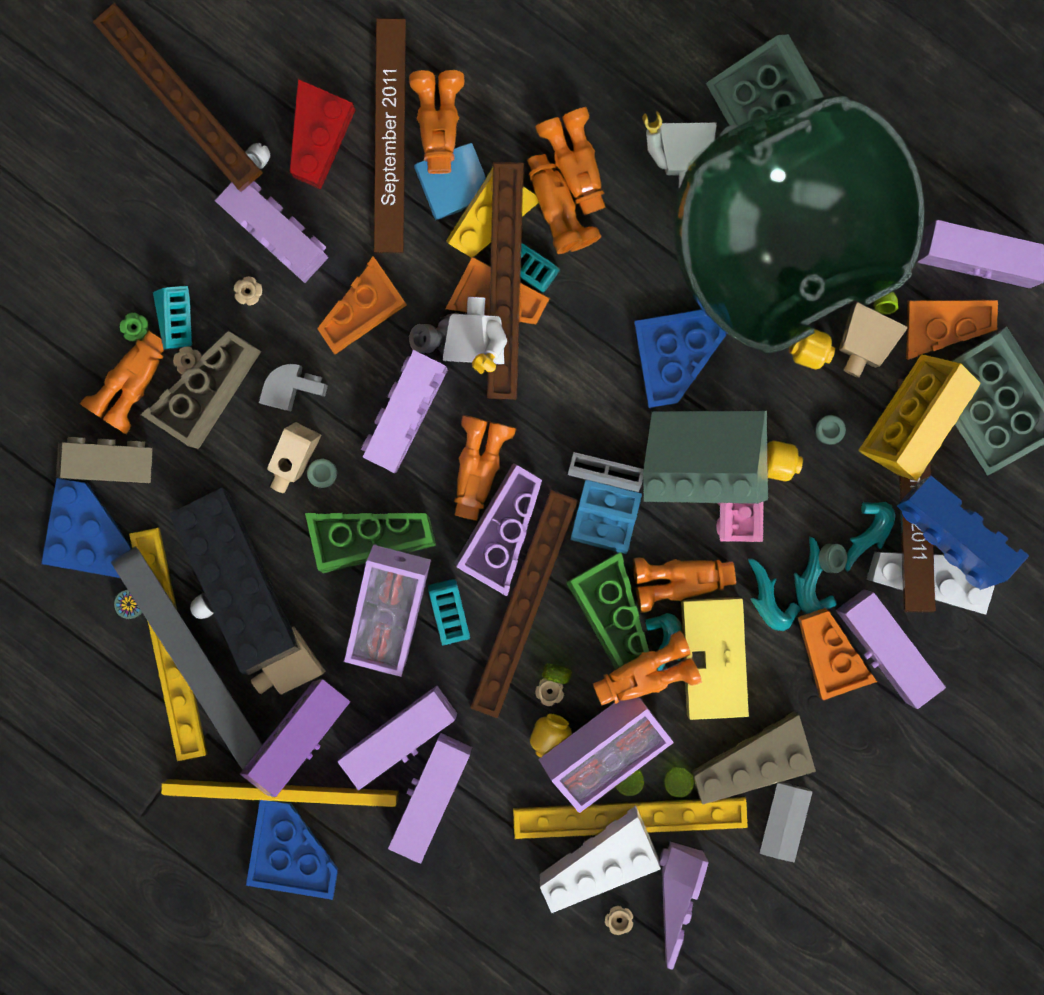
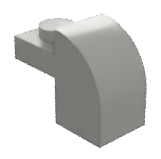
M283 365L273 370L265 380L259 403L291 412L297 390L325 397L328 385L321 383L322 377L305 373L304 378H301L303 367L300 365Z

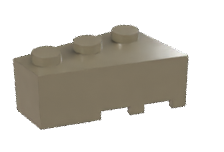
M68 437L67 443H58L56 478L151 483L152 448H145V442L127 441V446H115L116 440L98 439L97 445L85 444L86 438Z

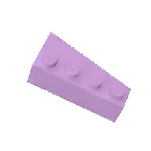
M253 181L240 192L231 182L215 202L306 283L328 259L327 255L323 252L326 247L315 236L309 239L303 234L302 231L305 227L293 216L288 220L280 212L283 207L271 196L267 200L261 196L259 191L262 188Z
M413 350L411 356L406 358L401 368L403 373L398 383L395 382L388 394L390 400L386 409L382 408L375 420V424L378 426L373 436L369 434L361 450L365 451L363 458L393 473H397L448 371L445 365Z
M513 463L454 563L457 568L505 596L508 595L511 579L516 569L517 559L542 482L540 478Z

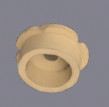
M244 277L243 280H238L234 285L235 299L241 304L254 305L262 295V286L253 277ZM247 288L250 289V293H249V294H246V293H245V290H246Z
M183 347L179 350V353L174 355L173 363L177 366V371L183 375L188 369L195 366L202 356L198 350H192L191 347ZM187 358L190 359V363H189V364H186V362H185V360H186Z
M550 677L540 680V685L535 690L536 697L546 706L559 703L564 696L561 681L558 679L553 680ZM552 689V694H548L547 690Z
M615 906L606 915L605 924L610 928V932L615 935L627 933L633 927V914L628 908L623 909L621 906ZM617 918H622V922L618 923Z

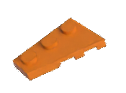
M374 256L367 263L368 266L360 277H357L351 284L352 287L343 299L337 302L317 328L334 354H337L407 305Z
M472 257L446 309L467 312L468 297L485 298L484 315L489 316L491 266ZM520 283L519 322L536 325L550 298Z
M998 300L907 301L906 359L909 360L918 357V355L936 351L945 346L997 330Z
M826 608L798 617L818 694L822 700L877 682Z

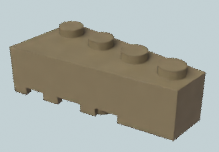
M228 331L201 357V360L195 366L188 369L171 389H167L159 397L160 399L151 408L148 407L141 415L187 446L199 449L261 351Z
M793 711L775 724L769 725L763 731L749 739H745L734 748L725 753L723 752L691 772L699 799L703 805L816 772L800 716Z

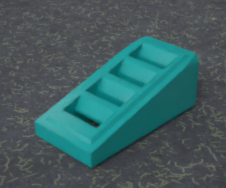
M522 243L521 259L524 254L528 255L529 258L521 268V279L544 294L559 273L560 268ZM535 260L539 264L529 276L526 272ZM543 267H545L548 271L539 283L535 279Z
M188 286L166 287L154 291L153 296L163 350L192 346ZM170 297H174L175 302H170ZM176 309L177 314L170 315V310ZM178 321L179 326L171 327V322ZM181 333V338L172 339L171 334Z
M456 579L429 585L428 591L442 646L470 639ZM453 592V595L441 598L436 597L438 595ZM456 603L455 607L439 610V606ZM459 615V618L442 622L444 617ZM459 625L462 627V630L445 634L444 629Z

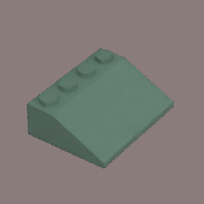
M788 34L777 35L706 83L729 125H737L747 131L749 144L744 152L763 184L846 137Z
M1008 327L1003 328L952 360V362L961 363L981 383L955 425L987 476L1044 445V384Z
M653 411L643 470L644 502L758 504L768 500L767 411Z

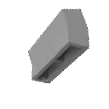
M573 452L568 475L639 492L644 469ZM577 462L602 468L604 473L575 467L574 463ZM608 471L638 477L637 482L608 475Z
M784 782L777 783L759 854L795 862L812 796L811 790Z

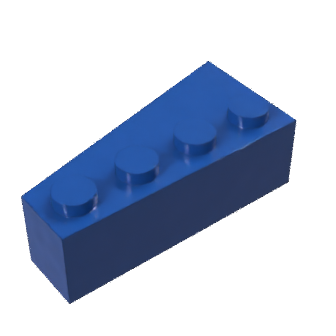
M932 476L919 481L897 505L902 511L904 518L910 523L915 524L923 532L924 538L932 545H936L944 553L945 559L951 565L958 567L966 575L965 578L968 583L979 590L1007 581L1029 557L1022 549L1015 552L1006 544L1008 538L1000 531L995 534L983 525L984 518L978 513L968 509L964 510L960 507L962 500Z

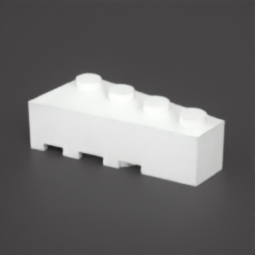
M874 552L866 580L903 590L902 553ZM934 554L935 600L986 614L994 586L979 590L969 584L965 578L966 575L958 567L951 565L944 555Z
M636 805L628 810V813L618 821L614 820L606 826V829L597 836L585 841L583 846L575 852L567 854L540 874V889L551 913L661 869L657 852Z

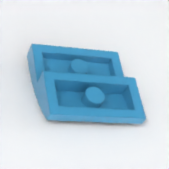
M472 143L454 149V161L451 162L450 173L430 174L428 173L426 161L414 165L435 220L459 213L464 208H467L486 179Z
M585 480L570 540L627 554L642 494Z

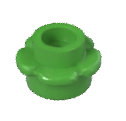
M129 313L120 322V331L124 333V338L128 341L142 340L148 332V321L142 315ZM133 324L137 326L135 330L132 329Z

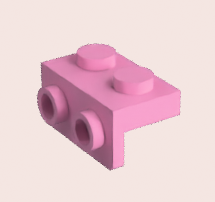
M763 502L758 504L718 503L720 506V518L717 520L716 529L718 535H720V541L763 542Z

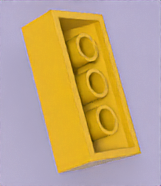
M921 354L859 448V451L895 474L918 481L981 383L961 363Z

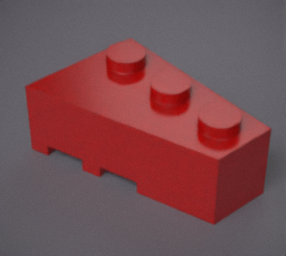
M299 79L290 173L294 178L321 189L355 113V107L352 102Z

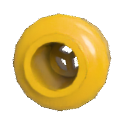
M806 327L801 332L796 331L790 343L789 353L792 354L795 363L817 370L825 363L829 364L835 353V347L831 346L832 339L829 334Z
M770 441L767 444L768 478L789 481L795 473H800L803 458L798 455V449L795 445L779 441Z
M548 714L547 717H541L537 720L530 737V744L536 750L537 756L543 757L572 735L571 728L568 726L569 723L566 719L555 714Z

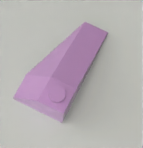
M670 842L668 849L663 848L659 863L660 866H663L665 962L667 968L673 970L684 939L685 930H682V925H687L690 922L693 907L691 898L698 899L709 862L703 851Z

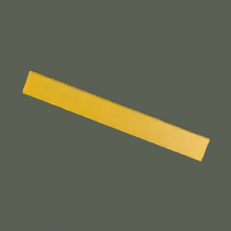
M160 528L130 533L132 548L136 546L177 609ZM148 622L177 761L207 755V749L196 697Z
M167 779L162 783L161 794L169 796L395 807L398 802L399 791L360 789L358 791V789L285 785L277 797H271L264 794L252 783Z
M724 798L703 805L700 799L591 804L580 813L573 805L513 808L515 839L598 835L614 820L618 821L626 815L627 811L635 805L648 833L748 828L746 798Z

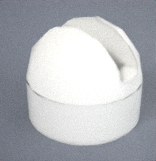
M261 143L252 144L245 152L259 169L264 168L270 158L268 147L265 145L262 147Z
M205 593L200 594L192 601L190 610L196 618H208L214 614Z

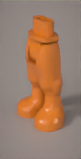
M421 70L415 71L409 76L410 87L418 94L421 107L418 110L417 120L420 124L421 140L425 153L424 161L427 162L428 173L430 174L450 173L451 162L454 161L453 152L456 141V127L459 120L458 111L455 107V97L465 82L464 74L457 70H447L441 72L438 76L439 111L435 108V75L430 71Z
M587 107L576 109L562 117L573 143V151L567 146L559 117L549 119L535 126L538 135L548 139L555 151V166L560 169L569 190L576 199L575 203L580 204L584 215L605 208L601 196L605 193L601 190L600 174L595 160V149L586 139L584 125L589 119Z
M546 154L530 157L527 160L532 170L529 173L530 180L533 183L543 217L550 226L553 246L557 254H564L568 251L574 252L598 241L602 237L598 228L591 226L584 228L577 220L576 206L570 190L561 173L555 170V164L549 163Z
M148 331L142 341L137 340L136 345L120 360L114 369L108 372L104 381L105 385L95 395L86 396L80 404L98 417L102 418L104 416V421L127 434L131 427L127 414L133 403H136L144 396V390L158 367L159 359L164 357L161 355L163 352L162 339ZM119 390H122L120 398L105 415L113 396Z
M463 415L461 426L467 433L466 447H464L458 458L460 466L457 479V498L454 500L457 503L455 515L477 521L480 509H484V504L482 503L485 502L495 474L500 468L499 451L505 441L514 437L516 428L490 422L486 448L481 456L479 449L488 421Z
M633 558V573L636 584L659 579L670 580L665 585L636 587V597L640 613L651 611L654 602L668 598L674 601H682V599L706 594L717 589L724 590V586L736 585L733 561L721 563L720 560L680 561L674 559L666 562L664 565H650L644 558Z
M681 631L675 632L670 636L669 643L656 652H642L638 658L622 665L609 675L605 674L604 679L593 683L601 706L612 701L617 704L619 700L634 699L652 692L659 693L668 684L677 681H684L690 686L702 683L700 673L692 658L683 660L668 669L657 670L662 664L691 655L683 633Z

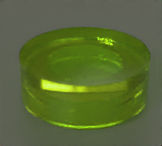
M544 664L541 675L549 681L567 684L570 682L572 671L559 665Z
M674 767L666 773L664 785L670 795L684 797L692 791L694 780L687 769Z
M639 769L616 785L617 790L626 796L638 794L644 785L641 771Z

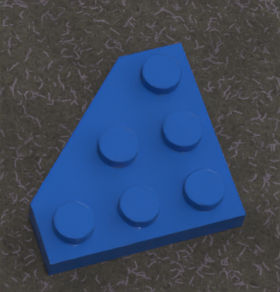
M721 307L634 321L648 408L676 404L685 394L726 336Z
M57 478L42 564L120 578L111 561L132 549L131 544L122 535L117 524L106 508L99 502L88 483Z
M260 800L246 886L333 900L338 867L291 802Z

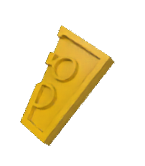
M493 168L446 240L448 244L471 258L491 243ZM523 187L522 216L539 203L536 194Z

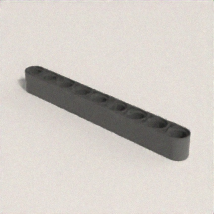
M135 546L112 560L111 564L243 770L261 748L262 743L139 549Z

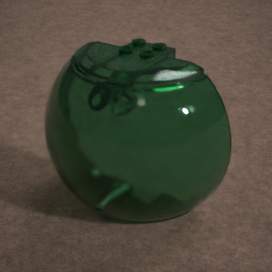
M827 96L806 100L758 116L712 141L700 150L687 165V171L681 182L674 210L673 231L678 264L683 279L700 308L724 332L745 345L757 350L760 349L764 353L784 350L815 333L813 327L808 326V324L853 300L868 305L900 288L912 276L911 269L915 266L920 252L925 218L924 197L917 167L911 153L893 127L876 112L854 100H848L847 96Z

